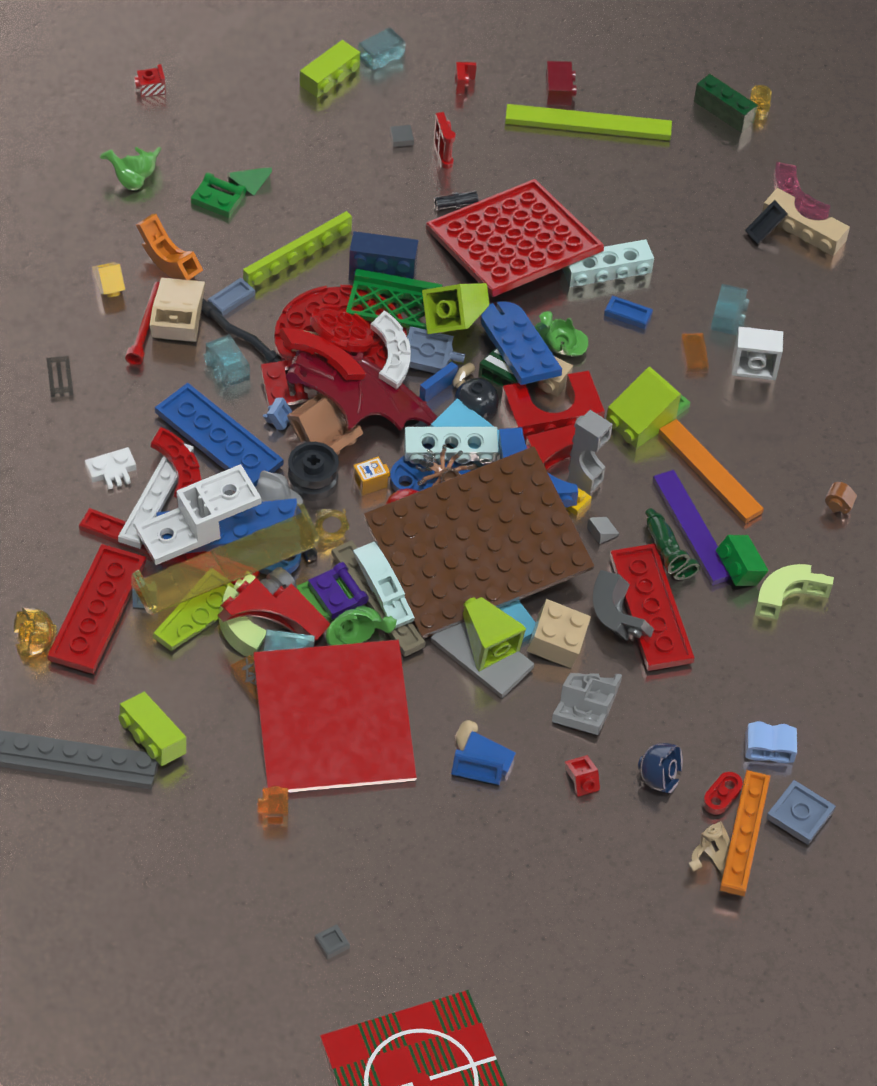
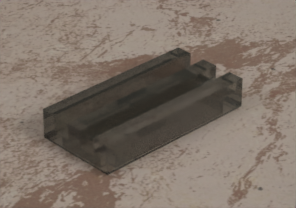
M69 356L46 358L51 398L55 397V394H60V397L64 396V393H69V396L74 395ZM61 362H65L68 387H63ZM52 363H56L59 388H54Z

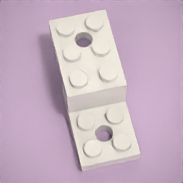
M240 464L177 490L179 508L135 525L136 532L155 565H158L220 539L219 521L262 504L261 497ZM232 490L235 491V494L229 496L225 495L224 492ZM167 533L173 535L170 539L161 538L162 535Z

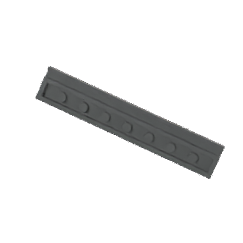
M0 730V767L152 790L158 762L152 759L147 752Z

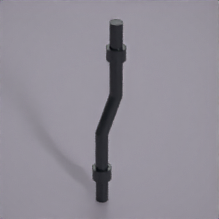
M203 298L201 311L207 317H211L226 332L251 343L265 356V360L268 363L282 361L281 356L275 350H270L257 336L230 324L217 311V307L212 302H207Z

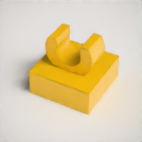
M578 488L577 505L565 508L578 516L591 503L592 497Z

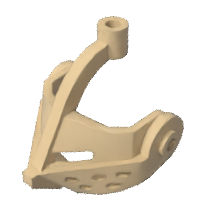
M721 821L711 825L701 833V842L692 853V861L688 863L693 872L702 867L699 857L705 851L723 875L730 839ZM711 841H715L719 849L717 852H715Z

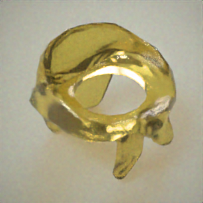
M334 509L316 510L315 537L323 543L339 541L350 527L346 517V510L343 509V513ZM329 517H336L341 522V528L334 533L326 532L322 526L324 520Z

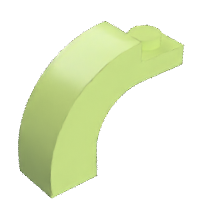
M797 564L780 568L769 575L762 584L755 615L778 619L782 601L796 593L829 598L834 577L811 573L812 565Z
M247 572L244 579L241 580L239 578L233 588L228 586L221 604L229 596L234 599L239 594L236 589L244 581L250 583L256 577ZM221 606L219 608V613L223 610ZM246 616L233 618L225 622L219 618L221 631L228 643L239 653L253 660V652H258L268 631L252 623Z

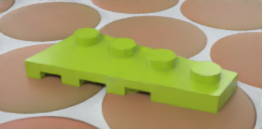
M211 569L157 628L152 637L170 651H173L219 620L217 615L219 614L224 593L228 586L233 588L234 585Z

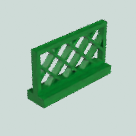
M356 269L346 312L351 315L356 313L364 320L373 322L379 316L374 311L382 308L404 328L410 329L411 326L427 330L426 324L420 323L417 320L425 316L424 306L421 304L424 303L422 290L442 287L443 284ZM357 289L367 291L369 294L361 297L357 293ZM378 295L390 296V298L382 301ZM374 298L377 304L369 307L365 301ZM400 299L412 300V302L404 305ZM395 302L399 308L391 311L387 305ZM361 304L365 309L359 312L352 310V307ZM417 306L420 312L413 315L408 309ZM404 312L408 318L404 320L398 319L395 315Z

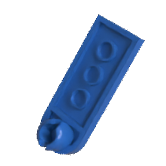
M497 302L496 308L493 303L489 304L481 314V325L520 385L562 376V367L520 306L511 302Z

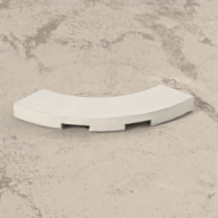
M383 311L371 323L370 329L381 337L388 352L387 362L380 371L379 378L397 389L402 384L409 370L410 343L399 322L389 313Z

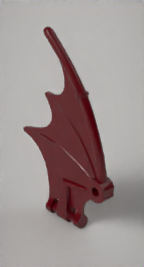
M297 350L290 370L286 375L288 382L304 384L332 400L343 412L348 430H352L362 419L369 415L384 416L394 423L399 430L403 429L404 424L408 420L423 421L430 426L438 418L427 405V402L419 398L403 383L395 389L381 380L379 373L382 368L363 358L362 352L345 351L365 371L366 376L363 380H345L334 367L327 363V358L317 357Z

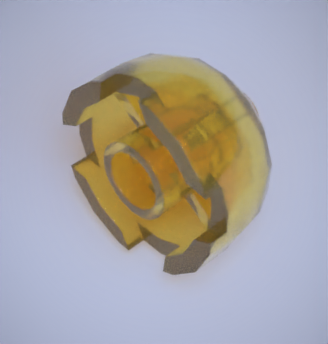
M22 608V611H17L14 620V632H18L20 644H15L18 653L21 656L38 655L47 651L51 646L53 639L57 635V627L45 611L38 608Z

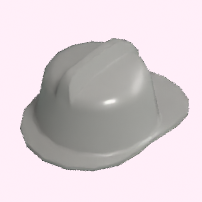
M265 470L260 473L255 488L262 502L297 498L298 510L301 508L303 500L299 494L289 488L285 476Z

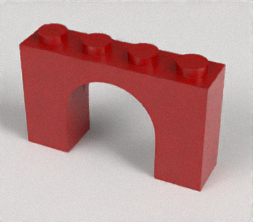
M589 370L567 374L566 391L572 406L558 413L545 412L537 408L530 398L526 384L520 385V383L503 386L501 400L511 428H522L524 440H526V437L529 435L573 425L580 416H584L589 410L604 418L605 410Z

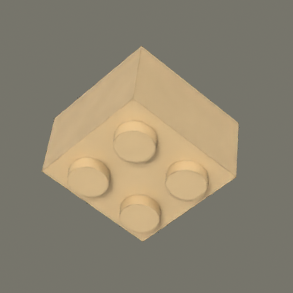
M546 599L538 614L527 651L571 668L579 656L591 616Z

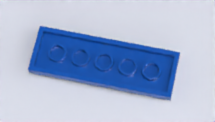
M186 383L155 407V413L223 469L228 470L241 464L254 487L257 486L262 471L274 473L284 465L283 458L189 383Z
M297 498L264 501L262 504L219 521L220 539L186 553L301 542ZM169 511L156 512V515H157V516H160V515L165 514V513H167V512H169ZM169 533L161 536V538L163 539H170L173 537V535Z

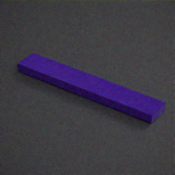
M671 470L653 476V483L711 585L732 580L716 552L718 545L676 472Z

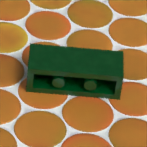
M708 74L697 83L694 96L695 103L741 133L755 122L758 107L756 103L711 74Z

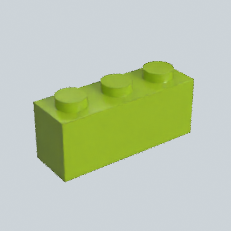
M341 40L300 70V86L317 98L327 93L338 82H342L345 77L358 70L360 67V51L344 40Z
M145 691L120 703V715L118 716L120 724L133 734L135 741L138 744L141 743L147 750L148 755L161 766L186 754V736Z

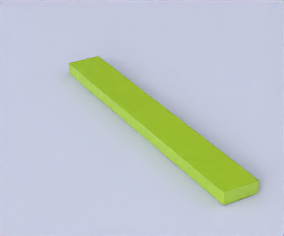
M507 104L505 124L669 141L672 129L671 120Z

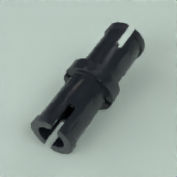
M476 190L465 193L453 192L451 195L434 197V206L436 211L447 208L460 209L461 206L478 202V194Z

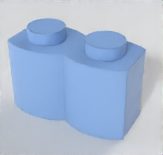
M761 721L748 723L745 732L746 758L756 761L771 760L777 763L794 762L797 755V728L787 724L771 726Z

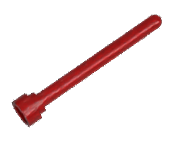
M155 282L135 343L128 348L125 359L129 364L140 365L143 362L145 353L142 347L150 326L152 307L160 282Z

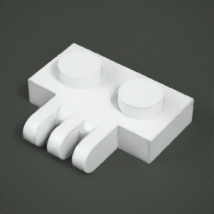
M129 447L87 459L85 460V467L92 483L104 480L108 490L113 489L112 481L115 482L117 487L122 486L121 478H123L126 485L131 483L127 472L136 470V463Z

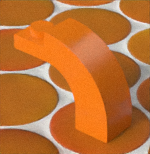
M151 214L136 224L144 240L143 248L152 261L169 277L190 280L203 271L194 251H183L171 241L157 214Z

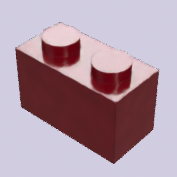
M547 61L545 74L547 105L571 106L572 97H576L577 86L573 85L576 80V70H572V62Z

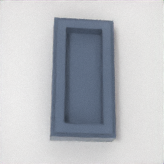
M239 278L207 300L212 302L217 307V311L224 316L255 296V289L242 278Z

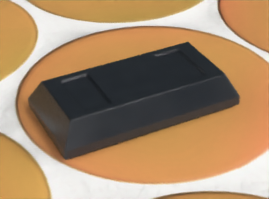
M774 200L745 231L757 244H760L788 213Z

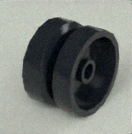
M315 441L300 444L291 451L288 458L289 488L299 494L303 500L321 501L330 497L336 491L339 460L334 449L324 443Z

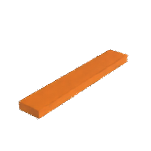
M677 419L659 429L658 434L745 524L763 513L764 508Z
M746 770L720 891L745 896L770 775Z

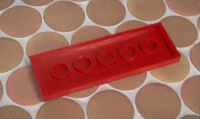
M656 544L611 550L610 559L615 574L621 575L630 584L624 597L628 614L644 619L654 628L651 638L643 635L640 638L636 637L647 671L694 663L695 657Z
M101 544L47 655L48 661L94 674L130 598L133 585L137 583L146 564L145 556Z

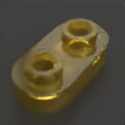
M756 85L751 90L750 100L758 105L756 120H763L769 114L772 92L770 88L764 85Z

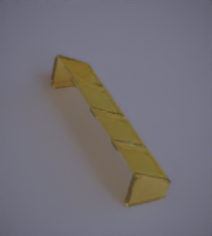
M299 503L296 506L294 516L255 531L250 535L214 548L180 564L168 567L156 574L143 578L140 570H136L132 573L131 585L147 613L154 615L318 546L320 536L304 504Z

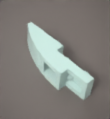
M375 541L353 550V554L371 591L375 593L385 616H392L394 619H397L394 629L413 622L415 617L405 599V593Z

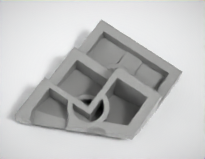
M570 673L562 686L561 700L553 713L552 722L598 735L614 702L622 675L615 674L614 678H601L599 674Z

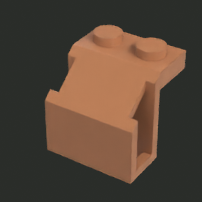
M318 393L287 415L297 438L301 442L306 440L307 442L316 441L324 443L333 448L337 455L342 448L354 444L357 441L356 438L363 434L361 427L358 425L352 430H348L346 420L340 408L321 393Z

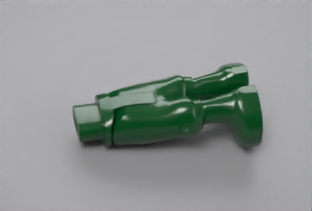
M652 508L645 511L647 527L654 538L657 551L663 556L668 573L678 580L694 576L700 569L697 560L690 559L687 551L680 550L671 527L666 523L664 516Z

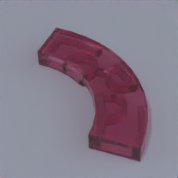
M776 162V187L795 197V208L805 218L818 221L826 220L831 205L812 198L800 189L796 174L797 166Z

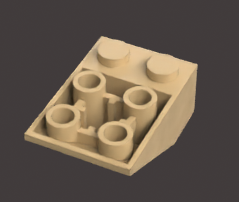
M161 278L151 313L150 330L152 338L196 342L205 282Z

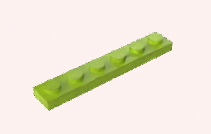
M346 211L243 269V280L251 287L258 285L270 276L278 274L286 267L294 265L300 259L312 255L323 246L331 244L332 241L339 237L347 235L352 230V216Z

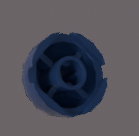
M657 743L649 747L644 755L640 757L638 769L641 770L643 781L651 789L671 793L678 785L679 779H675L677 771L682 772L683 755L681 748L676 747L677 745Z

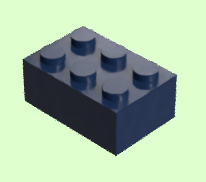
M353 231L349 253L348 280H354L356 269L415 279L419 240Z

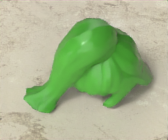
M135 147V151L140 155H127L123 159H120L110 149L101 153L100 158L109 160L115 169L120 183L127 189L135 191L140 189L144 185L145 179L153 173L157 161L156 158L161 151L160 147L154 152L149 151V153Z
M549 311L539 315L541 323H537L535 329L550 351L568 356H581L587 351L589 346L588 337L582 331L574 328L571 318H567V321L561 318L552 321L553 314Z
M358 606L355 609L346 610L329 625L326 632V640L329 646L364 643L368 641L376 628L386 633H391L396 627L397 619H394L392 616H386L382 619L380 614L373 608Z

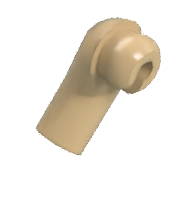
M467 363L459 368L453 379L454 387L458 388L465 381L464 379L475 371V366L472 363Z
M470 720L462 722L455 735L458 747L462 751L471 731L477 732L478 730L475 722Z

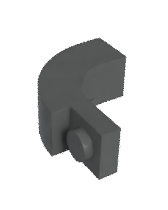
M600 570L593 589V606L600 621L615 635L624 640H628L629 635L638 638L643 635L651 638L654 628L648 622L623 613V599L630 584L619 574Z

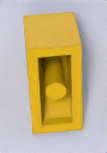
M111 262L92 267L101 294H107V297H115L120 295V291L125 290L120 264Z

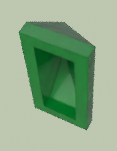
M272 167L227 172V177L238 185L247 187V191L255 195L271 174Z

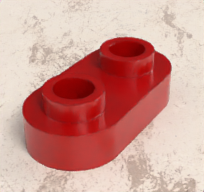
M734 772L722 773L705 793L703 800L705 810L715 815L725 812L740 794L743 785L742 778Z

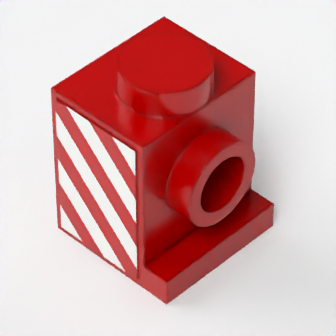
M161 64L157 65V68L137 70V76L134 77L135 89H139L141 97L166 94L165 76Z

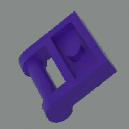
M344 562L338 563L333 569L308 580L309 588L331 619L338 617L346 610L362 606L369 600L366 592L361 591L349 574V569ZM341 578L354 597L349 599L335 579Z

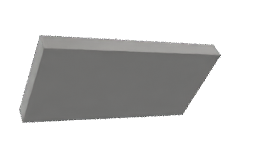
M465 622L438 632L431 637L433 644L500 698H503L534 668V663L518 651L479 672L475 665Z

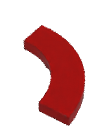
M281 328L279 335L288 349L300 350L312 355L316 352L327 358V363L334 367L345 380H363L366 373L357 361L334 343L307 331Z
M160 427L151 441L150 447L163 454L174 467L177 475V488L174 492V497L177 498V490L202 480L199 470L200 466L194 453L189 451L184 445L183 440L169 430Z

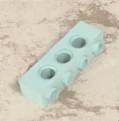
M645 239L606 246L604 251L566 266L562 270L569 287L583 286L652 273L654 257Z
M405 427V461H410L414 464L433 461L441 464L440 452L445 448V462L450 461L452 456L458 454L459 457L455 460L457 463L464 464L469 461L491 463L496 461L498 455L497 427ZM429 443L433 445V448L426 449L422 445ZM452 443L456 448L449 449L445 445ZM475 443L479 448L472 449L469 447V444Z

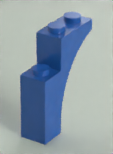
M522 428L499 429L498 447L500 459L527 449ZM549 474L564 506H576L578 498L577 484L560 480Z

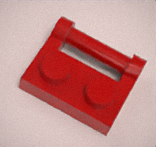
M439 112L435 115L434 146L441 166L449 169L453 167L452 149L456 134L451 130L450 120H446L444 112Z
M294 358L286 361L261 364L260 369L268 406L272 405L276 398H284L289 406L304 404L309 400L308 394L305 393L304 385L301 383H294L296 395L290 396L285 370H290Z

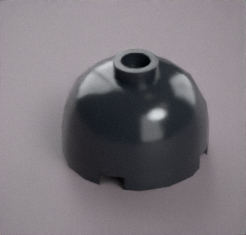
M470 378L457 388L454 401L458 398L468 409L475 411L482 418L487 419V421L497 414L499 397L497 390L489 381L482 378Z

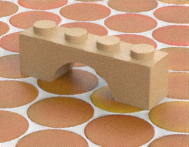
M779 188L764 202L762 212L776 200L788 213L777 225L778 227L832 256L847 241L850 229L848 225L833 217L819 221L805 218L795 208V197Z

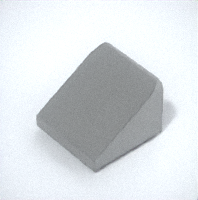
M592 517L588 519L587 528L599 544L619 536V532L607 517Z

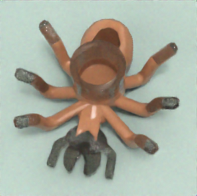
M446 444L442 446V451L440 452L441 465H438L435 453L427 449L432 458L427 454H423L422 456L426 461L419 459V463L425 468L417 465L415 468L421 472L433 470L434 474L423 477L417 484L420 486L427 480L438 477L432 485L434 486L440 482L442 483L462 475L458 473L459 471L475 469L476 465L459 466L453 469L451 466L454 461L463 454V451L460 450L451 457L447 467H445Z

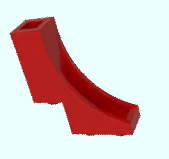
M573 424L529 435L526 437L527 449L535 447L548 471L554 465L571 458L570 452L573 449L572 438L575 435L576 428Z
M257 578L250 583L244 581L236 589L239 594L234 599L229 596L220 605L223 610L217 615L223 622L244 616H255L272 620L288 628L307 646L315 642L330 625L327 619L292 583L286 588L280 586L271 594Z

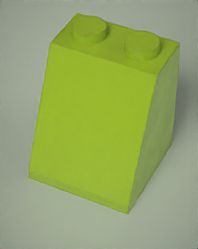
M487 283L457 284L422 290L427 334L468 329L489 306Z
M648 367L608 407L606 420L613 424L612 429L619 432L626 442L631 443L637 449L655 437L661 427L676 419L681 393L655 370Z

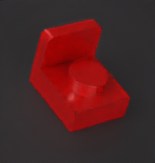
M456 62V94H464L465 86H469V80H475L476 62Z
M588 755L565 761V770L574 781L577 796L600 790L598 769Z

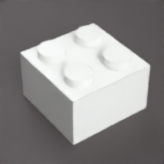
M739 327L733 352L732 376L776 380L783 352V332Z

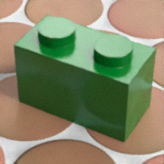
M727 535L716 549L736 586H757L769 571L749 535Z

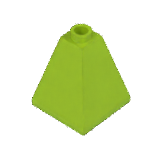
M473 597L464 603L463 617L475 665L479 672L518 651L520 652L526 631L523 624L482 597L478 599Z

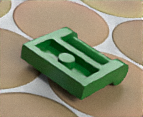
M207 172L202 183L191 196V204L229 218L244 198L247 187L234 185L216 178L214 174ZM211 185L216 186V187L221 188V189H223V190H226V191H229V192H231V193H234V195L232 196V195L226 194V193H224V192H221V191H219V190H216V189H214V188H211L210 186H211Z

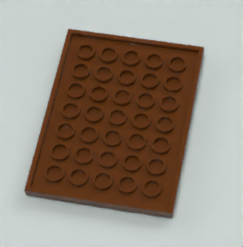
M534 446L363 513V518L375 543L384 554L405 593V599L415 617L413 623L423 639L465 622L463 617L464 603L470 598L475 597L478 599L482 597L497 608H500L594 569V564Z

